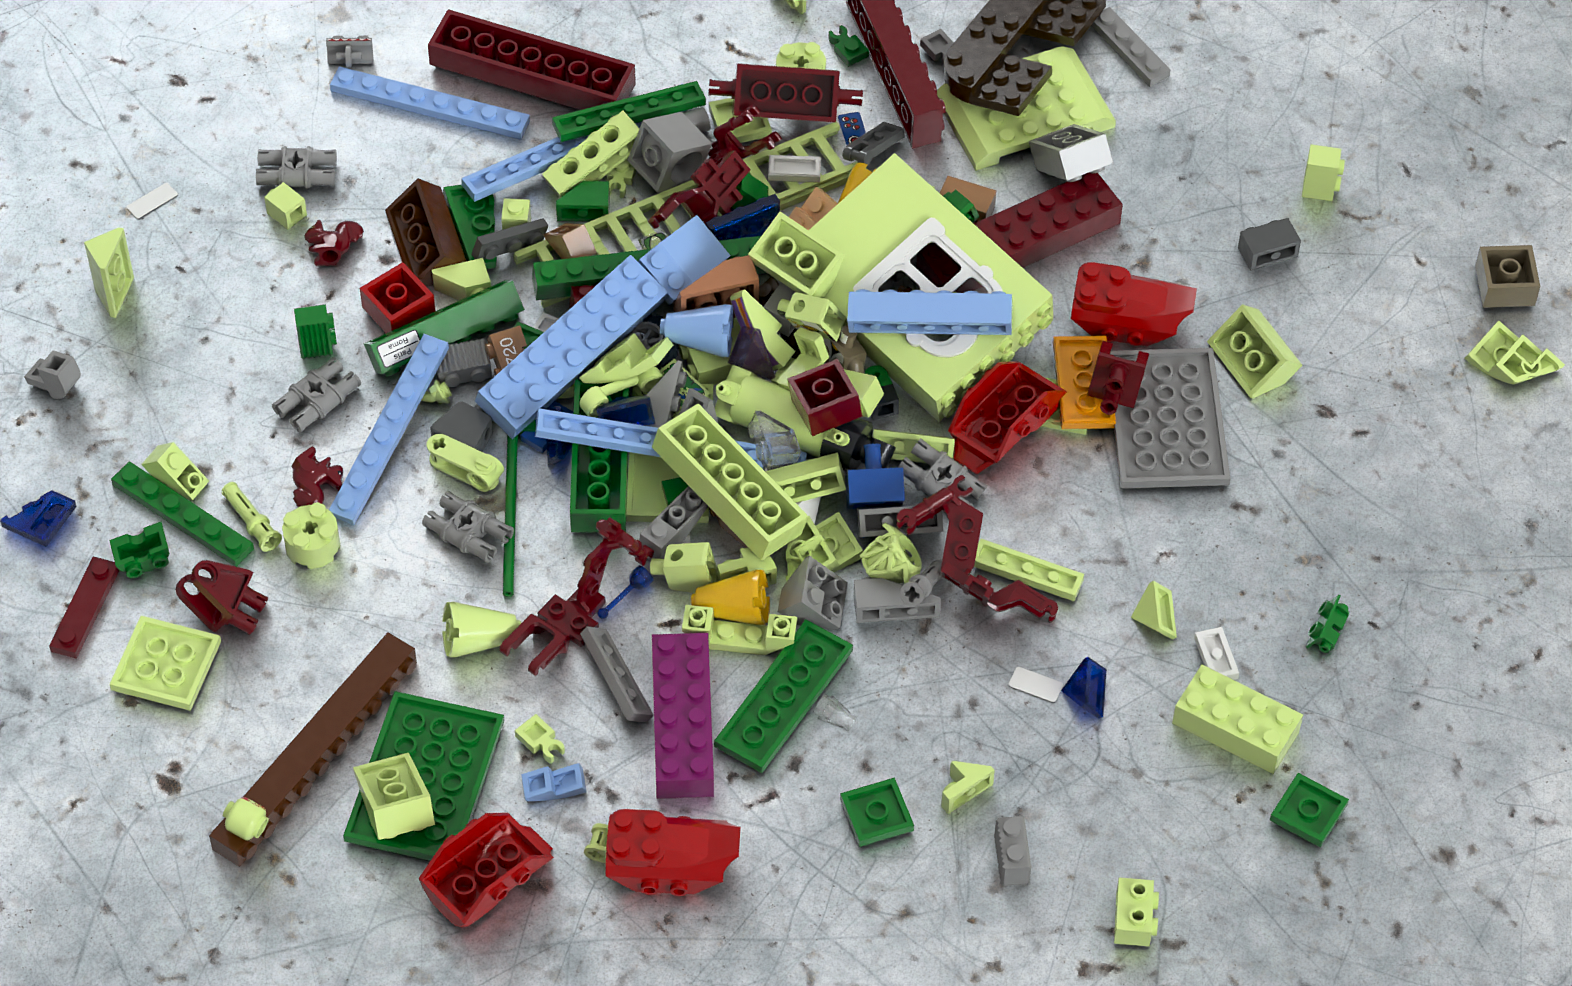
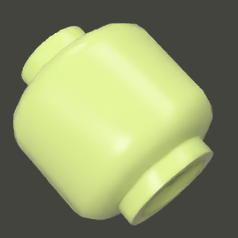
M241 797L235 803L230 801L223 812V817L226 818V830L247 841L253 837L259 838L269 820L266 817V809L246 797Z

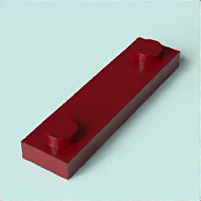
M92 557L49 645L51 652L77 659L118 575L119 569L116 567L115 562Z

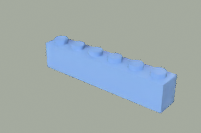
M860 289L856 292H849L848 329L849 333L1012 335V294H1006L1002 291L988 294L976 291L952 293L946 290L938 291L937 293H925L921 290H913L911 292H897L895 290L871 292L866 289Z

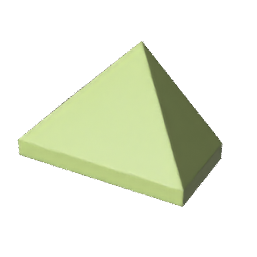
M1152 581L1148 584L1131 618L1173 640L1177 638L1172 592L1159 583Z

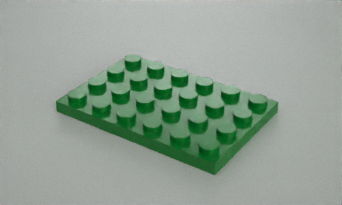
M394 691L369 763L409 753L430 794L435 825L420 831L399 834L394 838L378 840L359 790L343 835L344 842L431 861L443 842L449 836L457 835L465 829V826L472 820L505 721L504 715Z

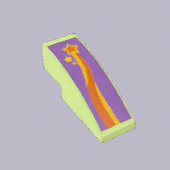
M745 289L733 293L730 297L733 310L750 346L771 371L783 368L795 351L777 334L782 325Z

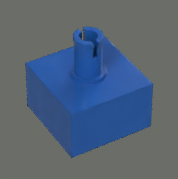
M881 444L864 445L865 469L847 471L845 475L847 509L901 505L904 503L903 467L882 468Z

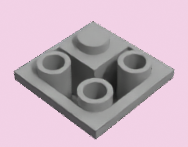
M807 556L782 587L777 612L781 615L797 617V625L800 626L806 619L823 629L838 630L841 625L848 582L811 556Z

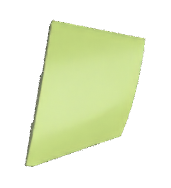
M1500 321L1487 332L1464 358L1487 375L1510 384L1533 379L1560 370L1565 366L1547 348L1542 352L1523 334L1518 338Z
M633 333L613 346L603 357L594 363L595 367L583 373L579 378L583 383L596 384L621 381L634 377L658 365L672 348L673 344L666 337L649 349H646L636 334Z
M839 512L816 526L810 516H808L802 534L787 544L786 581L789 580L807 556H811L832 572L841 570L861 559L860 554H862L863 549Z

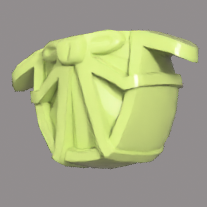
M884 523L882 526L888 533L878 536L860 554L862 564L867 575L872 579L883 578L898 584L907 583L912 576L920 574L922 568L920 555L914 544L905 534L897 528ZM906 550L909 551V552L912 554V557H911V558H910V556L908 555V553L906 552Z

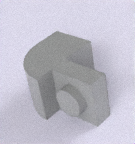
M53 350L45 360L40 358L24 378L27 384L47 390L51 398L62 399L79 380L81 372L74 357Z

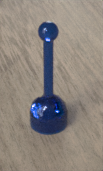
M641 565L633 569L629 575L630 585L605 608H600L597 612L598 617L601 619L607 618L608 612L632 589L642 590L648 587L654 581L649 571Z

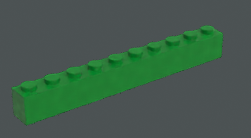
M761 236L719 241L731 255L726 260L734 257L748 256V253ZM651 249L534 262L532 282L535 299L537 301L570 297L571 286L597 285L628 256L632 255L639 261ZM754 264L757 274L767 273Z

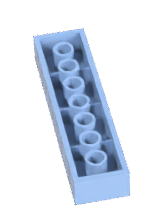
M632 255L628 256L478 391L475 402L486 414L491 416L492 420L511 439H514L537 418L539 408L547 409L575 383V379H580L579 377L595 365L594 363L664 302L668 292Z

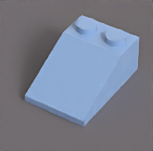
M696 215L640 258L638 263L668 292L665 301L671 305L675 302L679 292L728 259L731 255Z

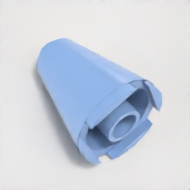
M723 304L667 313L666 319L661 318L660 335H665V338L668 337L671 342L723 358L730 357L733 338L731 337V331L734 323L733 305Z

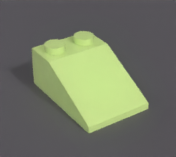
M409 753L353 767L370 822L378 840L394 838L399 834L420 831L435 825L430 794Z

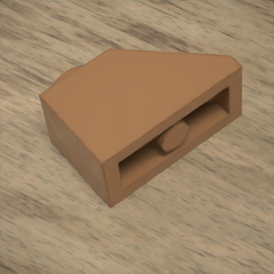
M565 223L543 234L561 259L592 256L597 253L584 224Z

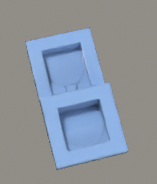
M579 763L551 771L547 766L521 774L526 801L556 800L587 792L583 768Z

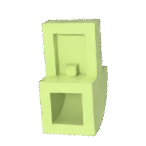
M741 548L740 559L726 560L717 565V581L753 570H764L768 585L777 583V567L770 556L761 561L749 548Z

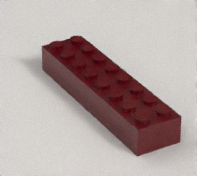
M846 0L848 9L865 46L869 49V55L902 128H905V134L912 149L941 142V134L945 129L943 114L946 113L943 99H939L937 96V87L934 80L930 81L927 64L920 59L919 47L916 43L913 44L911 40L912 36L909 26L904 25L901 8L896 7L895 0Z
M450 9L446 11L428 43L429 64L579 110L629 98L636 85L635 64Z
M1088 172L1083 174L1080 180L1060 184L978 221L974 225L1022 268H1025L1121 223L1123 204L1098 173ZM934 242L927 244L917 253L916 269L936 287H943L961 270V266ZM969 278L954 292L974 291L983 286L974 278Z

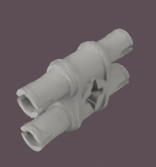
M287 146L281 147V150L258 149V166L275 165L281 167L279 169H256V185H280L284 182L289 187H305L306 189H309L312 185H335V169L312 168L319 165L336 166V149L313 150V147L307 146V148H287Z
M332 357L317 370L308 371L307 375L299 382L290 385L289 392L274 402L272 408L277 415L279 414V417L283 418L296 406L303 405L305 408L290 418L291 425L301 433L317 419L323 420L326 414L337 405H342L345 397L361 385V380L356 374L354 375V372L350 371L336 384H330L328 381L343 371V366L339 360Z
M921 438L915 444L911 453L930 465V470H923L907 457L898 466V468L903 467L904 476L915 484L916 490H921L929 497L942 488L953 484L954 479L960 475H964L965 480L957 486L964 490L972 487L973 492L971 495L977 500L988 486L968 473L969 469H967V466L963 467L950 458L947 452L937 451ZM946 475V477L943 480L941 479L940 481H938V479ZM960 497V499L966 502L967 504L971 506L973 505L964 498Z
M450 491L445 492V495L449 498L442 495L439 504L442 508L454 513V516L450 520H446L430 510L427 514L431 518L425 515L422 525L438 533L443 542H449L458 547L462 553H472L483 559L486 563L491 562L492 560L488 555L494 559L497 548L481 539L485 534L489 533L501 540V542L507 543L509 539L505 536L511 539L514 534V528L496 519L494 512L484 510L477 506L473 500L464 501Z

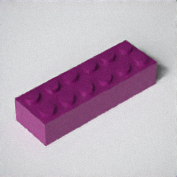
M708 633L652 634L656 799L714 797Z

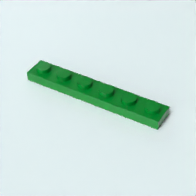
M694 81L552 117V125L560 142L590 135L592 132L599 130L611 117L618 115L621 111H624L634 123H638L646 119L705 106L706 97L698 82Z
M129 461L111 478L114 487L233 566L237 567L254 550L253 542Z

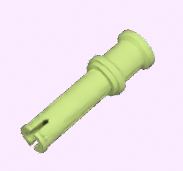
M235 482L227 483L222 488L221 493L247 524L246 529L249 535L254 536L258 540L262 551L267 552L275 549L282 540L280 532L270 526V520L267 516L259 514Z

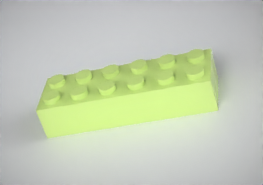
M699 403L658 428L652 448L761 561L802 534L808 515Z

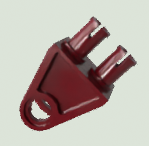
M1102 341L1087 396L1103 400L1100 405L1103 413L1107 415L1116 413L1118 404L1134 409L1149 353L1139 351L1136 361H1130L1111 355L1113 343Z
M209 560L198 562L192 569V574L181 578L176 584L175 589L178 598L215 633L224 624H231L246 634L251 635L256 628L255 624L258 623V619L238 609V606L242 602L260 613L268 601L267 596L248 587L254 572ZM204 569L208 571L211 578L199 576V570ZM187 582L193 583L197 588V594H189L184 584Z

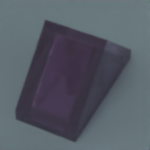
M748 326L741 327L728 364L738 366L767 379L775 378L761 330Z

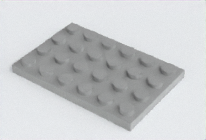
M1213 348L1111 351V355L1130 361H1136L1139 351L1149 353L1134 409L1118 404L1115 413L1116 424L1114 433L1121 488L1229 485L1230 472Z

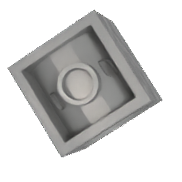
M682 112L642 121L627 161L657 192H662L691 181V175L706 160L712 143Z

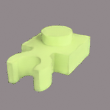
M628 158L606 175L607 181H609L610 195L613 189H619L620 198H624L626 195V184L632 185L636 169L627 161Z
M537 714L515 730V737L533 754L542 750L545 761L550 764L554 762V757L550 751L557 750L562 755L565 753L564 744L554 739L555 731Z

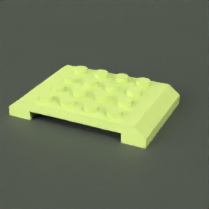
M1061 46L1022 58L1052 66V75L1020 116L961 101L950 93L948 84H943L937 89L938 98L943 99L946 113L944 115L975 171L999 164L1001 156L1030 148V140L1073 124L1098 132L1115 128V118L1074 49Z

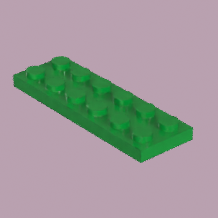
M805 619L795 633L794 644L783 648L716 737L714 747L763 773L853 652V644Z

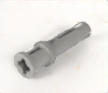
M941 560L933 561L921 574L912 576L909 582L901 587L900 597L906 605H920L924 598L931 594L933 586L942 578L940 576Z

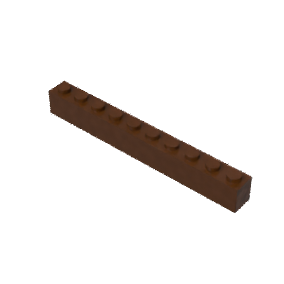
M387 632L243 796L266 809V817L269 820L260 837H253L248 841L226 830V818H224L209 835L212 850L239 867L246 859H251L256 853L257 846L264 838L267 839L273 834L277 823L291 813L297 800L307 795L312 783L318 776L321 777L326 773L331 761L345 751L347 743L354 735L360 734L365 722L371 715L374 716L379 712L384 700L389 695H393L394 691H397L404 677L413 673L417 666L415 648Z

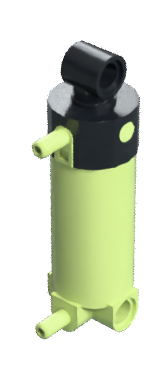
M732 365L727 379L716 386L718 400L714 408L717 417L735 425L739 424L815 457L838 452L842 468L846 471L856 470L861 462L865 464L864 445L881 444L882 468H888L896 447L873 438L872 422L859 418L812 436L791 400L790 390L757 377L756 374L738 366Z

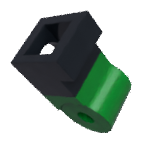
M874 365L868 367L864 374L876 376L884 392L883 397L871 414L872 419L877 420L898 415L899 398L888 372L882 366Z

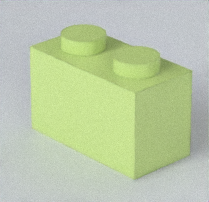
M1310 144L1302 197L1332 201L1334 191H1340L1342 176L1338 175H1343L1345 160L1340 159V148Z

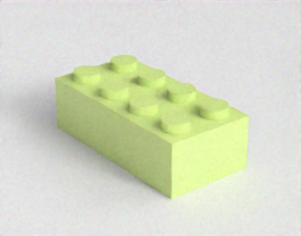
M1201 664L1175 705L1172 724L1274 774L1299 734L1303 714Z

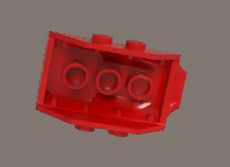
M1087 262L1081 265L1078 270L1071 320L1091 336H1106L1107 342H1120L1133 346L1148 347L1177 334L1178 325L1183 319L1194 312L1197 288L1131 275L1126 268L1121 266Z
M1019 361L998 362L992 369L987 370L983 374L982 379L974 387H970L965 392L948 430L950 435L955 438L953 459L963 467L967 466V469L972 473L979 474L987 467L997 463L1021 438L1039 429L1058 409L1059 400L1067 391Z
M619 809L609 816L606 845V877L635 892H642L647 895L657 893H670L674 896L697 894L723 882L724 871L732 861L739 857L741 826L730 824L727 820L691 819L687 816H679L677 818L665 817L664 814L655 810Z
M485 813L480 818L471 820L465 826V829L457 835L449 836L443 842L420 875L419 881L431 903L452 924L458 927H467L492 910L499 901L507 896L511 889L527 882L531 874L554 857L550 854L553 848L531 827L520 825L509 813Z

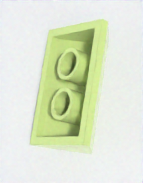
M119 227L84 242L95 292L110 317L116 318L134 279L124 228Z

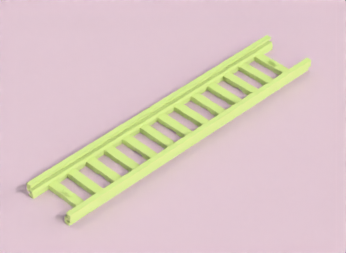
M837 121L779 144L774 149H767L743 159L751 169L749 174L768 186V210L739 209L724 216L718 211L717 215L719 218L707 226L712 234L718 237L808 199L815 187L827 192L846 184L852 168L858 162L856 161L844 166L826 140V138L838 134L840 125ZM815 144L833 171L824 175L820 173V182H805L799 185L798 182L783 181L788 190L776 194L758 166L769 162V155H787L792 153L794 156H808L804 147ZM691 180L585 223L584 225L596 249V255L610 254L596 233L605 228L610 229L624 252L636 251V247L620 222L632 218L645 239L655 235V231L651 228L643 213L654 208L658 211L673 193L698 186ZM673 214L663 221L671 234L681 227ZM653 236L651 238V249L661 242L658 237ZM543 240L514 252V262L517 265L536 256L539 257L541 262L551 261L554 258L549 251L554 249L547 240ZM570 297L541 300V305L545 308Z

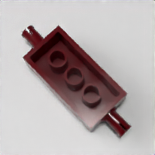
M736 63L735 79H732V81L709 79V86L720 88H709L708 96H730L733 99L732 115L740 116L748 106L754 104L760 113L753 117L836 123L837 107L839 104L862 106L863 100L853 99L852 96L863 97V90L840 89V71Z

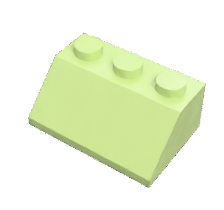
M782 212L778 213L748 253L756 266L793 291L824 298L834 285L844 258L842 252Z
M1243 304L1207 341L1250 398L1258 397L1285 384L1303 366L1259 309Z

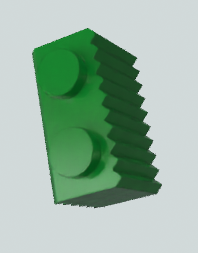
M326 304L294 308L301 358L305 359L307 357L310 359L311 357H321L322 355L325 357L327 355L331 356L333 354L332 345L337 344L335 329H333L335 328L333 312L327 313Z

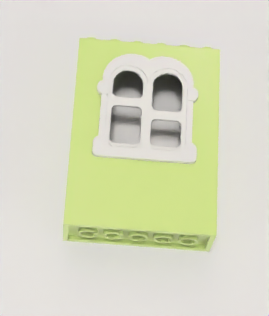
M895 153L809 229L810 232L844 254L834 285L824 297L829 299L846 316L843 327L848 326L849 292H856L860 289L878 292V289L898 271H903L925 293H937L942 290L953 293L967 279L974 278L986 289L988 294L995 291L1012 294V335L954 334L950 339L938 342L931 340L925 334L857 333L856 339L865 349L866 355L876 365L885 368L890 378L938 422L944 417L949 418L954 414L965 392L970 387H974L987 370L992 369L998 362L1011 361L1015 356V352L1021 346L1026 347L1034 338V334L1040 329H1046L1053 321L1052 294ZM930 242L936 243L961 266L960 272L940 288L936 287L910 263V260Z

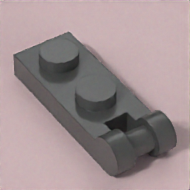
M882 122L845 146L842 154L843 159L851 162L856 160L858 163L869 165L872 158L905 137V128Z

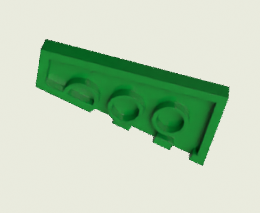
M462 184L443 187V195L466 261L475 260L471 254L477 237L495 232L493 194L474 202ZM497 256L493 259L484 260L486 269L496 268Z

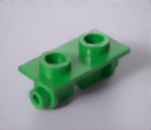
M1338 594L1330 601L1325 600L1318 610L1320 617L1308 632L1310 639L1306 645L1307 648L1316 644L1323 653H1329V651L1334 649L1340 633L1333 629L1332 626L1339 631L1342 630L1349 616L1348 606L1338 603L1341 595Z

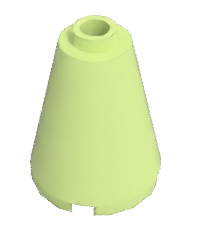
M446 602L442 621L446 622V631H442L446 656L456 658L499 647L521 624V621L516 620L514 614L458 602Z

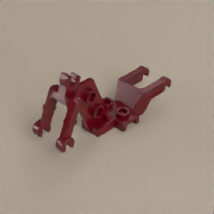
M754 104L748 106L740 116L732 117L728 122L714 129L713 134L717 141L712 143L713 148L708 153L710 157L690 177L698 187L673 193L649 219L648 223L653 229L660 226L659 223L665 221L680 204L691 215V219L697 215L708 226L716 219L718 211L722 216L728 215L731 212L729 209L736 201H740L743 198L735 188L751 170L743 159L750 155H756L764 148L768 150L774 149L775 143L782 140L781 136L775 131L748 146H743L731 131L753 121V116L760 113Z
M964 475L955 478L953 484L948 487L942 488L928 498L925 497L922 499V502L911 509H902L897 514V529L900 530L907 524L906 533L910 536L918 525L929 518H934V515L943 510L947 515L949 525L940 570L941 577L961 588L966 595H972L980 600L982 605L985 607L989 606L996 612L1021 607L1037 618H1042L1045 613H1049V623L1055 620L1058 612L1057 603L1023 582L1017 580L994 592V589L990 587L992 583L979 574L977 577L970 574L975 565L983 513L960 499V497L965 498L973 492L972 487L965 491L958 489L957 485L965 480Z
M611 517L608 520L601 519L596 523V529L602 536L603 541L585 558L583 563L585 568L577 584L578 589L567 601L555 594L537 612L538 616L530 614L502 642L499 648V652L508 657L510 649L516 650L529 635L541 634L546 631L553 634L554 639L528 666V672L534 676L538 675L539 668L545 669L558 654L567 653L570 640L582 647L585 642L580 633L586 627L599 628V623L592 619V617L606 603L605 596L598 591L611 551L624 548L642 566L646 564L647 557L652 558L654 555L653 549L647 545H642V542L621 529V524Z

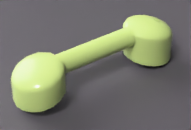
M653 367L631 378L615 381L602 387H591L583 394L580 400V407L587 416L597 417L608 405L609 400L606 396L637 385L642 392H649L660 381L663 374L657 367Z

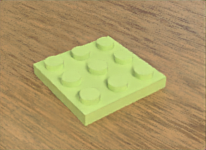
M140 616L109 684L110 689L191 711L221 643L220 635Z

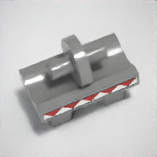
M368 35L358 36L357 38H344L343 36L326 38L328 64H346V67H352V64H373L372 38H369Z

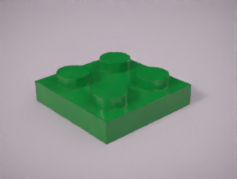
M1297 773L1271 813L1270 821L1321 848L1347 807L1349 799Z
M895 777L840 793L841 803L859 847L914 831V823Z

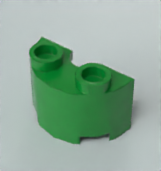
M162 521L144 527L143 532L139 535L131 536L127 533L109 540L115 565L120 571L126 572L127 577L137 578L142 573L161 569L168 565L170 553Z

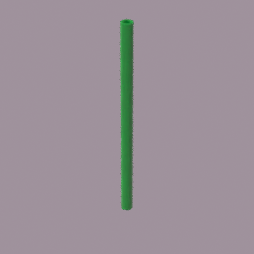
M507 435L505 524L514 528V534L511 539L505 536L509 541L504 543L502 594L506 597L514 595L518 435L514 439Z

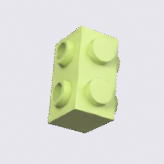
M1118 878L1114 944L1150 946L1151 935L1157 936L1158 918H1153V909L1158 910L1159 892H1154V880Z

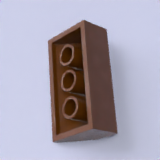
M417 178L385 209L402 262L428 287L433 285L432 269L466 262V258L441 187Z

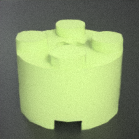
M815 42L784 44L780 47V52L777 55L776 66L826 69V58L820 50V46Z
M317 502L312 505L300 506L286 513L283 518L282 531L286 553L292 563L296 564L297 562L301 565H307L308 569L324 567L331 563L338 548L340 549L341 546L337 521L332 512L326 509L324 504Z

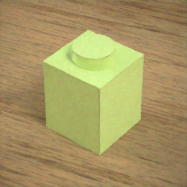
M284 182L278 187L271 189L264 197L267 214L287 230L307 216L305 199Z
M504 198L501 218L502 230L531 222L530 200Z

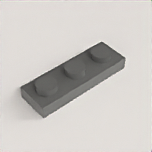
M542 218L477 237L471 255L474 259L483 258L485 260L493 259L505 253H514L519 249L543 241V234L547 232L549 225Z

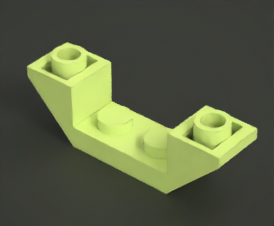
M685 605L682 632L708 633L709 649L768 655L794 644L797 617L769 614L768 626L714 620L713 608Z

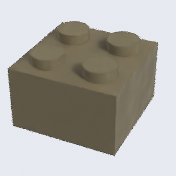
M1532 245L1480 247L1475 270L1483 308L1535 306L1541 286Z

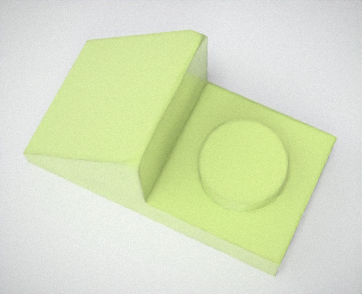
M952 761L950 764V776L954 782H951L944 788L941 807L947 814H950L991 787L994 783L995 770L992 766Z

